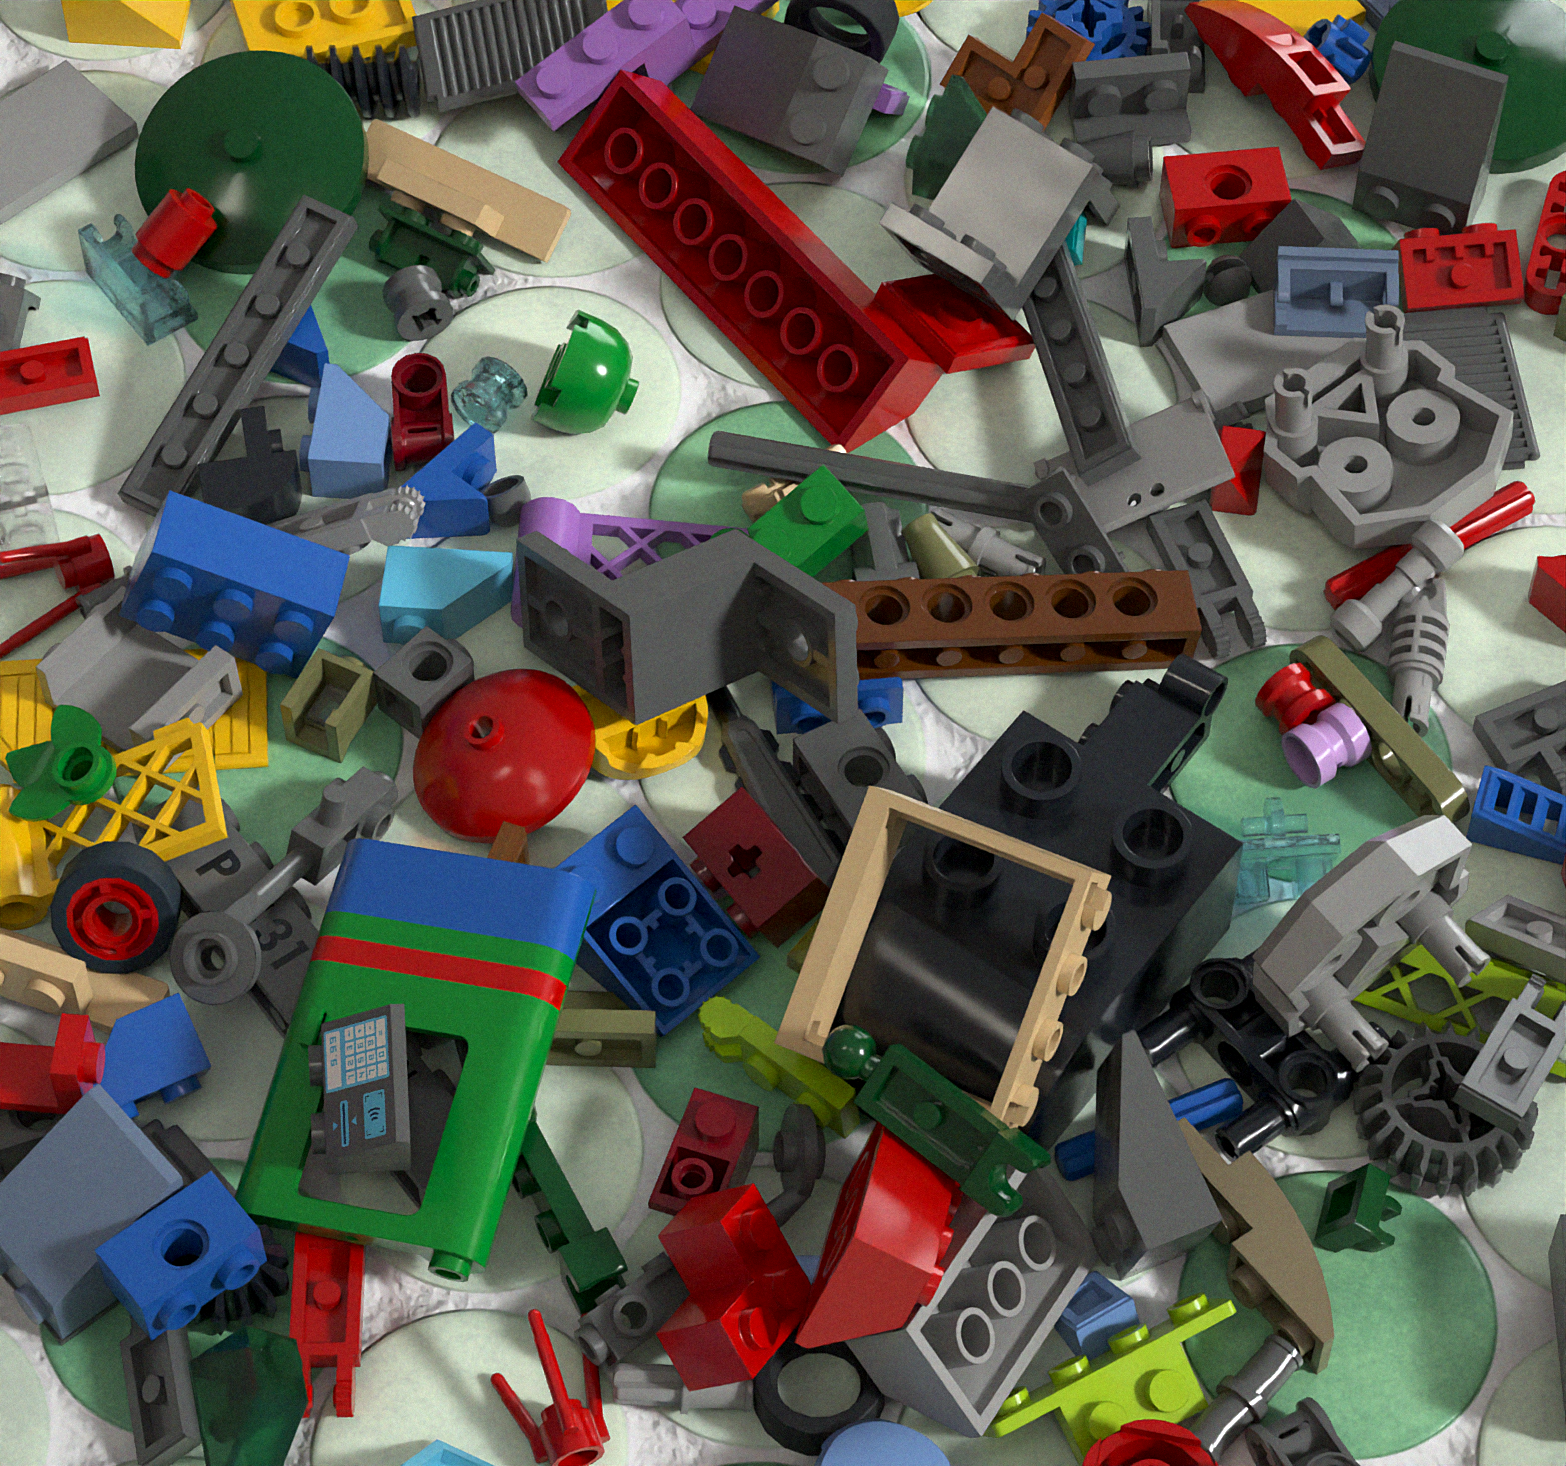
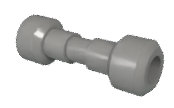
M1428 519L1411 536L1412 549L1395 565L1396 569L1381 584L1377 583L1359 601L1347 599L1330 616V627L1351 649L1356 652H1366L1383 635L1381 623L1399 606L1398 602L1413 587L1417 588L1434 571L1447 572L1464 555V544L1442 521Z

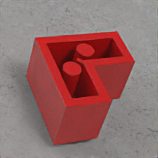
M754 1183L691 1198L658 1235L690 1295L659 1329L656 1335L689 1392L753 1379L801 1322L811 1288L810 1281Z

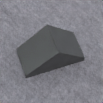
M1294 198L1238 257L1243 259L1250 269L1251 285L1258 294L1273 290L1278 246L1363 248L1338 216Z

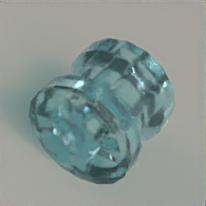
M487 356L481 358L472 369V379L460 382L453 390L451 402L456 412L470 426L477 422L489 432L496 433L507 420L506 412L517 409L526 399L528 393L523 379L516 370L498 358Z

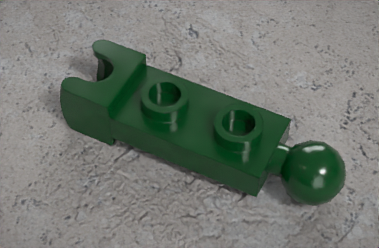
M842 1025L835 1028L826 1037L822 1054L824 1064L830 1072L843 1079L855 1080L861 1078L866 1082L853 1101L857 1106L959 1183L961 1191L991 1214L998 1217H1007L1020 1209L1023 1204V1198L1008 1183L1006 1178L1008 1165L1013 1166L1021 1173H1029L1037 1168L1047 1167L1051 1162V1157L1044 1148L1016 1127L1010 1129L1008 1125L900 1043L889 1046L881 1059L877 1056L875 1040L867 1030L856 1025Z
M534 1104L512 1184L521 1199L531 1196L540 1214L534 1216L538 1233L550 1254L559 1251L561 1281L581 1316L596 1308L598 1305L594 1300L616 1284L620 1289L627 1286L621 1274L628 1272V1267L608 1228L605 1227L594 1231L536 1122L538 1114Z

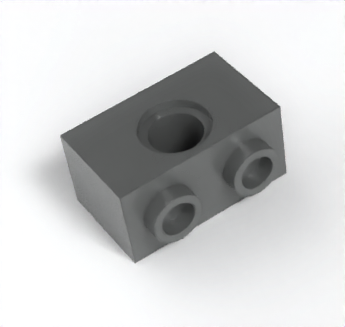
M860 708L858 709L857 716L837 724L831 721L793 738V767L800 777L799 785L805 794L812 795L822 811V820L828 829L835 831L845 848L869 788L854 785L868 784L892 790L928 804L925 791L914 774L905 775L896 762L895 749L888 734L881 727L874 729ZM907 821L897 849L905 846L922 826Z

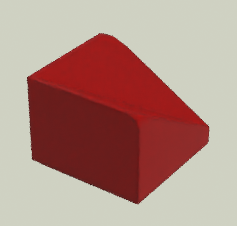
M1223 426L1222 430L1219 429V438L1236 477L1211 488L1209 506L1212 507V511L1248 516L1255 515L1257 512L1266 432L1231 426Z

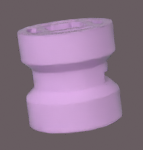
M1335 703L1319 713L1316 723L1312 725L1302 723L1286 732L1282 736L1281 741L1284 756L1294 774L1302 783L1315 789L1333 779L1337 768L1341 766L1351 768L1368 758L1372 751L1370 737L1362 721L1351 708L1343 703Z

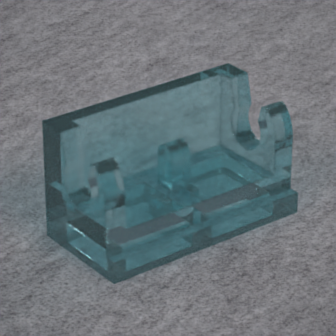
M116 214L114 216L113 223L116 226V232L107 241H103L98 229L92 223L78 229L86 273L147 346L198 320L197 311L190 304L189 294L181 283L177 280L171 281L169 278H163L155 274L134 256L131 248L137 240L134 239L131 224L123 215Z

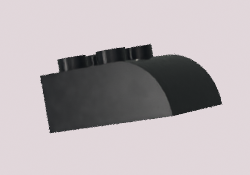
M1023 710L938 809L1111 875L1106 889L1112 895L1108 914L1098 930H1091L1082 956L1087 958L1085 976L1077 992L1073 996H1066L1058 1021L1063 1024L1060 1043L1052 1058L1047 1062L1043 1060L1033 1085L1039 1089V1095L1031 1118L1023 1127L1018 1125L1017 1128L1048 1152L1096 1093L1097 1070L1120 1037L1130 1031L1139 1030L1158 1017L1171 1001L1174 993L1180 990L1191 976L1192 971L1206 958L1230 928L1244 843ZM922 826L892 861L829 1034L835 1028L842 1025H856L863 1028L875 1040L877 1055L880 1057L884 1056L889 1046L900 1043L960 1090L993 1102L1073 885ZM841 1078L855 1089L856 1097L866 1083L860 1078L855 1080ZM858 1106V1109L861 1113L877 1122L876 1119H874L872 1116H870L867 1112H865Z

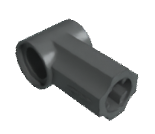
M884 502L862 504V507L865 509L869 530L849 546L854 565L852 580H897L903 577L920 579L916 562H909L905 539L901 534L902 524L899 509H892L886 506Z

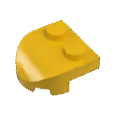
M579 685L572 686L588 707L595 727L596 744L592 767L607 777L619 780H637L667 772L690 761L699 753L704 744L708 720V705L705 695L635 726Z

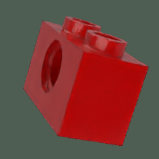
M1279 146L1163 157L1159 197L1171 248L1206 247L1214 244L1253 241L1292 201Z

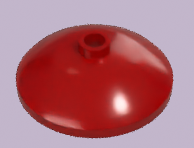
M504 670L486 675L469 683L440 707L419 739L413 761V783L422 808L443 831L461 840L474 843L506 842L538 830L552 821L572 802L590 772L596 744L595 727L590 711L579 694L568 683L553 674L540 670Z

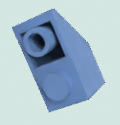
M325 363L321 387H311L309 394L308 420L309 423L314 425L312 435H302L299 451L300 471L309 472L313 497L352 499L373 492L374 494L387 490L393 459L389 415L337 364Z

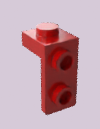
M61 1013L55 1046L0 1042V1109L66 1114L87 1091L93 1088L94 1084L101 1083L105 1067L104 1043L95 1041L89 1015Z

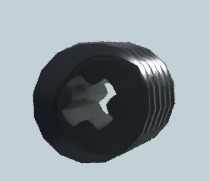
M375 44L370 61H364L358 45H352L347 61H341L336 46L329 45L324 62H318L312 45H306L302 58L330 74L343 87L353 104L355 105V102H358L365 118H372L374 116L378 102L382 103L386 116L389 118L396 117L401 101H404L412 118H418L420 115L421 78L419 55H417L416 60H410L404 44H398L393 61H387L381 44Z

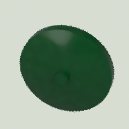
M1399 0L1385 15L1374 39L1368 70L1370 88L1376 103L1391 48L1394 42L1398 41L1509 76L1489 174H1506L1530 170L1542 166L1566 152V12L1551 0Z
M267 50L237 52L218 57L194 68L176 81L161 96L148 115L138 139L134 164L135 181L140 201L148 217L171 189L183 193L186 188H190L202 195L215 209L211 217L215 220L217 228L191 261L219 272L254 274L303 194L352 216L361 199L367 180L369 167L368 141L362 120L351 98L343 87L322 68L308 60L283 52Z

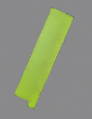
M1421 944L1400 960L1402 963L1419 969L1404 975L1397 963L1390 969L1394 978L1393 981L1373 990L1366 988L1353 1000L1419 1025L1423 1021L1428 1028L1441 1032L1442 1026L1449 1020L1455 1029V1034L1465 1037L1469 1031L1477 1026L1480 1033L1479 1042L1485 1044L1491 1033L1481 1029L1471 1008L1472 1005L1492 996L1509 1002L1512 998L1517 1000L1534 973L1546 980L1544 985L1545 992L1534 1010L1545 1014L1544 1016L1553 1020L1562 1001H1566V983L1553 981L1545 975L1490 956L1491 960L1486 968L1478 976L1471 972L1469 976L1472 980L1465 985L1482 992L1466 998L1462 987H1458L1455 984L1454 979ZM1428 973L1446 978L1457 1003L1436 1013L1419 1007L1408 982ZM1398 987L1405 1002L1384 993ZM1462 1011L1468 1025L1448 1018V1016ZM1557 1058L1550 1073L1566 1078V1061Z

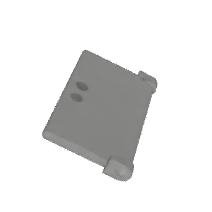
M1202 389L1191 393L1192 397L1130 424L1142 459L1089 487L1079 477L1070 451L1047 461L1043 458L1034 462L1035 475L1040 481H1042L1041 478L1059 466H1062L1063 469L1066 468L1069 474L1074 473L1077 478L1074 481L1075 485L1105 533L1136 520H1144L1148 515L1162 512L1168 509L1170 505L1236 476L1213 421H1215V417L1209 406L1210 398L1204 394ZM1160 489L1164 490V492L1161 494H1159L1158 490ZM1135 500L1137 504L1134 506H1130V504Z

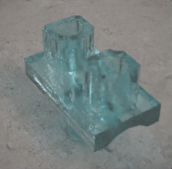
M1280 797L1265 798L1263 817L1241 818L1243 837L1265 836V838L1240 840L1244 845L1234 905L1267 902L1270 898L1268 871L1290 869L1293 900H1298L1302 893L1333 869L1332 865L1341 854L1339 833L1286 837V834L1308 832L1307 815H1284Z

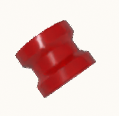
M1293 663L1276 672L1265 682L1257 694L1255 706L1267 718L1274 717L1279 722V733L1283 736L1286 732L1302 723L1308 725L1316 723L1318 714L1334 705L1336 700L1327 690L1317 689L1312 684L1313 676L1303 664Z

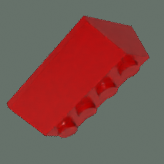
M878 1121L841 1186L795 1339L796 1344L807 1349L902 1328L916 1303L925 1307L930 1304L944 1274L945 1268L939 1266L953 1237L954 1229L948 1226L953 1220L963 1197V1192L958 1190L960 1184Z

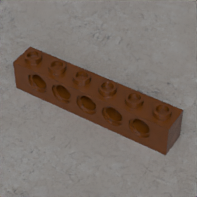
M1147 569L1141 572L1102 573L1099 571H1087L1080 574L1041 575L1038 573H1026L1019 576L997 577L965 575L958 578L938 579L903 577L897 580L855 581L842 579L835 582H820L856 606L858 618L856 649L859 680L890 677L908 679L1168 669L1173 660L1181 653L1191 658L1194 657L1202 632L1188 570L1163 571L1160 569Z

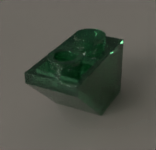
M952 74L943 95H933L926 114V130L923 136L914 135L906 157V168L913 170V195L930 200L936 198L987 116V113L964 77Z

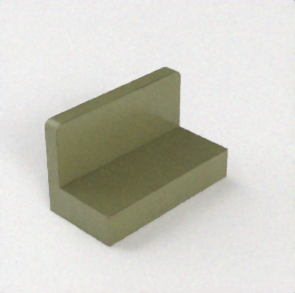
M567 991L546 1065L656 1068L658 1036L656 1033V1012L631 1010L613 992Z

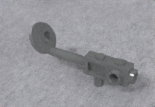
M363 766L347 781L340 777L336 778L323 789L319 806L291 830L286 856L225 911L202 912L192 916L180 926L170 948V967L176 983L187 996L203 1004L220 1005L238 1000L252 988L260 972L262 956L258 938L249 924L300 878L316 886L341 863L346 845L351 839L361 838L379 841L385 835L395 814L394 809L390 806L398 798L397 786L387 774L380 771H371ZM216 946H219L225 954V963L221 969L216 968L211 959L212 951Z
M790 1104L787 1107L783 1116L781 1130L776 1133L774 1139V1166L776 1171L780 1172L784 1192L766 1205L774 1216L779 1228L811 1196L815 1180L820 1179L824 1171L826 1158L824 1132L820 1125H816L814 1114L807 1104ZM664 1251L641 1267L644 1274L622 1289L617 1284L594 1300L598 1305L596 1308L577 1320L581 1327L574 1331V1337L584 1355L594 1365L599 1366L606 1361L608 1366H611L650 1339L690 1295L670 1257H667ZM620 1313L628 1317L631 1329L622 1323Z

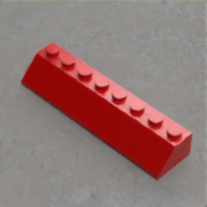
M622 69L618 72L557 163L831 445L840 444L849 453L914 414L944 373L938 364L874 300L876 294L662 81Z

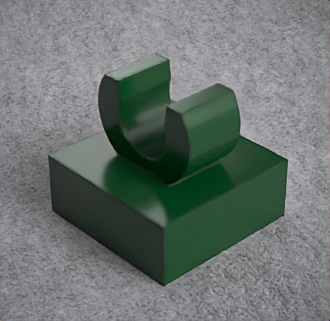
M1368 1163L1328 1182L1314 1241L1335 1253L1356 1243L1369 1252H1378L1394 1245L1395 1237L1379 1227L1380 1220L1385 1222L1400 1215L1402 1212L1400 1203L1393 1197L1386 1195L1391 1175Z

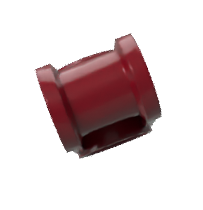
M427 353L406 355L398 360L392 368L391 383L394 417H391L395 471H405L407 464L429 463L455 440L453 417L449 411L446 372L443 364L436 357Z

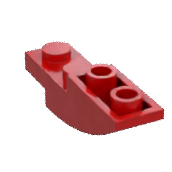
M1206 0L1189 3L1184 10L1197 28L1199 37L1212 49L1228 72L1230 81L1241 90L1245 97L1266 94L1271 100L1275 112L1286 121L1301 142L1307 157L1315 162L1320 170L1357 164L1362 159L1366 142L1339 105L1351 88L1334 66L1309 41L1278 18L1248 3L1238 0Z

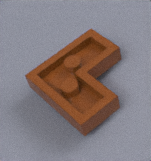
M1041 13L1014 61L979 38L968 34L940 85L988 115L992 107L1009 116L1014 108L1019 109L1040 122L1045 127L1042 131L1044 132L1070 88L1072 62L1086 61L1095 44L1052 16Z

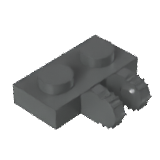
M1566 680L1475 716L1472 731L1497 768L1516 774L1536 766L1541 784L1550 790L1566 796V768L1559 757L1566 754Z

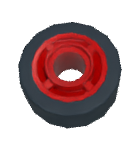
M104 841L82 849L65 865L50 905L51 928L61 948L71 957L84 961L86 967L101 973L128 974L150 966L167 951L181 912L180 885L171 867L152 850L131 842ZM118 902L127 907L130 912L114 913L109 911L103 903Z

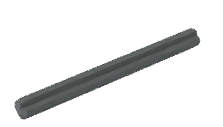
M724 431L713 432L710 439L708 463L714 467L803 482L824 464L846 490L1032 523L1016 498L1018 493L1031 487L1028 485Z

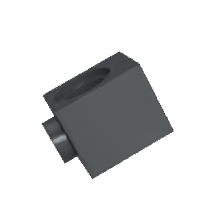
M425 626L374 672L378 709L420 739L426 726L440 707L457 691L475 681L472 656L457 640L452 638L445 640L428 626Z

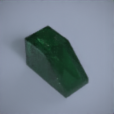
M245 1325L188 1362L206 1466H283L308 1404L302 1371L303 1363L298 1350L297 1339Z

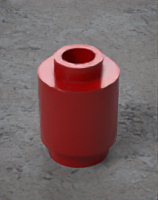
M186 188L183 193L174 189L169 190L135 233L137 242L131 248L132 253L144 266L163 278L168 279L175 270L183 271L217 228L215 220L211 217L215 212L214 207L202 195L190 188Z

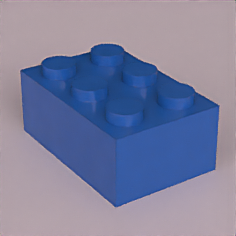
M169 490L135 556L118 616L135 621L147 630L166 632L197 643L206 651H210L217 645L232 656L254 663L268 673L285 674L297 679L335 617L350 555Z

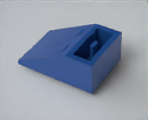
M636 804L554 868L578 875L596 887V896L576 964L608 992H613L631 1010L655 1011L656 1033L661 1038L703 1005V1001L709 1000L708 997L714 996L760 958L756 950Z

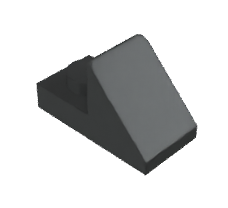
M1148 216L1128 218L1124 260L1140 347L1153 346L1162 337L1164 325L1179 321L1201 299L1207 264L1205 259L1168 261L1165 240L1155 239L1152 218Z

